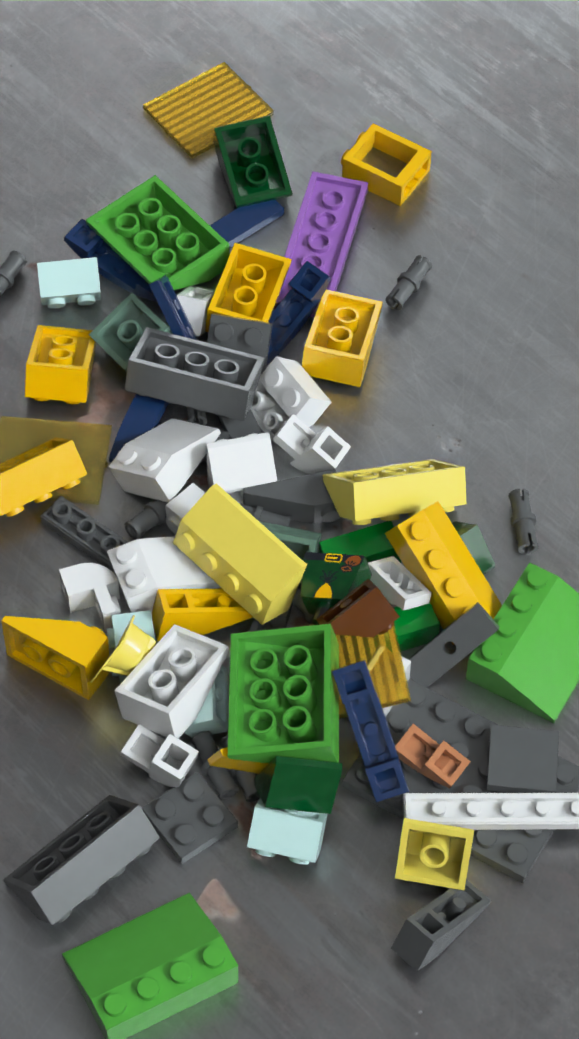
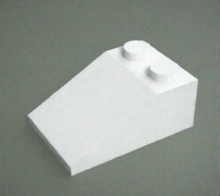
M172 418L126 443L108 468L124 492L169 503L177 496L206 455V444L215 442L221 432L218 428Z
M175 536L136 539L107 551L131 613L151 610L152 614L158 589H218L220 586L173 544Z
M174 624L115 689L122 718L137 725L140 724L162 736L168 737L171 734L179 739L197 718L230 651L229 646Z

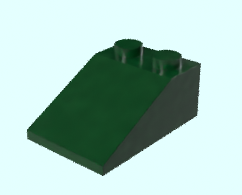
M270 115L214 128L213 144L221 171L236 208L292 196L293 193Z

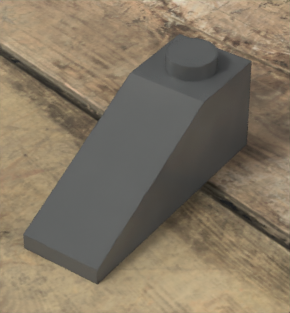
M335 469L243 488L244 505L255 508L258 505L263 506L265 511L290 516L291 520L315 524L333 522L343 518L339 516L323 482V474L337 473Z
M466 879L465 890L451 888L408 917L391 949L416 971H419L437 958L490 905L491 900Z

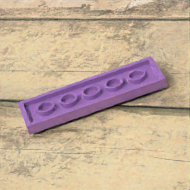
M312 171L284 257L292 259L274 310L291 290L289 286L290 281L306 261L330 276L331 280L326 290L337 291L368 192V182ZM318 303V305L316 306V308L314 309V311H313V313L311 314L310 317H313V318L315 317V314H316V311H317V309H318L319 303Z

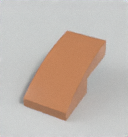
M412 724L395 746L401 761L427 778L448 788L452 787L471 762L443 740L441 744H438L414 724Z

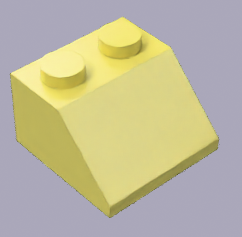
M404 818L395 879L465 890L474 830Z

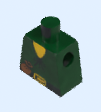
M305 552L304 562L307 566L302 576L301 598L307 612L314 615L313 625H319L316 619L365 580L371 579L372 573L365 556Z

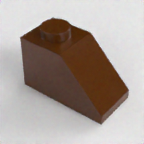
M367 579L316 619L319 625L331 624L335 635L374 638L378 634L381 635L389 631L393 627L394 621L400 616L378 587L370 579Z

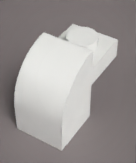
M294 414L285 420L272 438L274 442L293 457L290 464L306 474L336 469L351 447L328 426L316 434Z
M81 563L59 569L61 588L70 613L95 606L104 632H107V628H113L112 615L121 614L117 600L120 599L119 581L115 574L107 567L96 563Z
M139 724L122 749L120 756L147 771L151 779L163 785L177 788L196 761L199 751L171 734L165 740Z

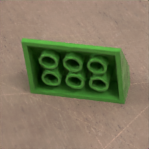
M156 175L86 219V224L149 284L165 275L168 277L174 290L208 282L223 272L230 256L229 243Z
M529 562L493 619L500 626L499 630L475 648L469 657L465 679L555 723L579 683V593L559 576Z
M331 624L231 634L227 754L229 759L269 764L276 756L339 763V691L332 670L339 668V642Z
M190 892L62 953V957L105 1039H126L238 983L237 962L221 934Z

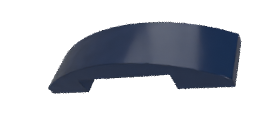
M81 219L64 237L67 245L81 259L97 257L98 272L103 277L130 293L157 302L149 283L92 230L84 219Z
M308 261L305 262L290 281L289 286L291 290L273 311L269 319L273 326L267 365L297 335L318 305L331 280L330 276Z
M136 394L115 438L109 455V462L112 463L126 443L157 427L169 403L161 399Z
M362 660L332 670L342 703L345 705L366 767L365 771L376 802L409 792L395 743L366 661Z

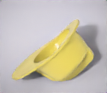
M135 615L130 619L116 649L90 683L94 681L101 670L128 676L156 645L154 638L133 624Z

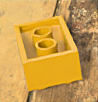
M325 290L304 346L302 360L304 370L311 377L361 387L383 302Z
M37 325L26 362L25 397L33 398L37 401L60 400L67 404L86 403L96 342L89 336L93 330Z
M4 616L1 620L6 653L9 657L87 700H90L110 673L101 670L94 681L90 683L110 657L108 637L101 629L95 626L89 627L79 621Z

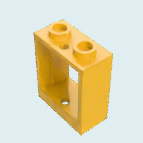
M373 123L366 132L360 133L356 144L350 150L347 149L344 152L340 162L342 165V177L368 182V191L401 206L430 171L432 151ZM373 147L407 163L396 178L362 162L363 158Z

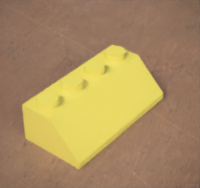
M434 459L323 474V482L339 516L352 520L354 525L371 524V519L373 518L392 521L400 519V514L408 513V516H413L439 501L445 512L454 511V506L467 504L465 467Z
M217 483L212 485L181 519L173 541L174 545L261 625L289 610L307 566L303 560Z

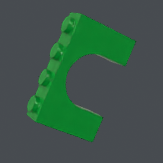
M392 521L379 523L319 542L318 553L363 555L367 563L394 556L401 563L399 556L385 535L387 531L394 528ZM430 602L429 604L407 610H402L398 606L393 607L400 616L394 621L393 625L399 652L425 645L439 634L440 622ZM387 631L384 633L387 650L393 652L389 632ZM376 635L374 637L375 647L377 648L381 646L379 642L378 635ZM351 636L354 650L359 649L356 636ZM362 637L365 649L370 648L368 637Z

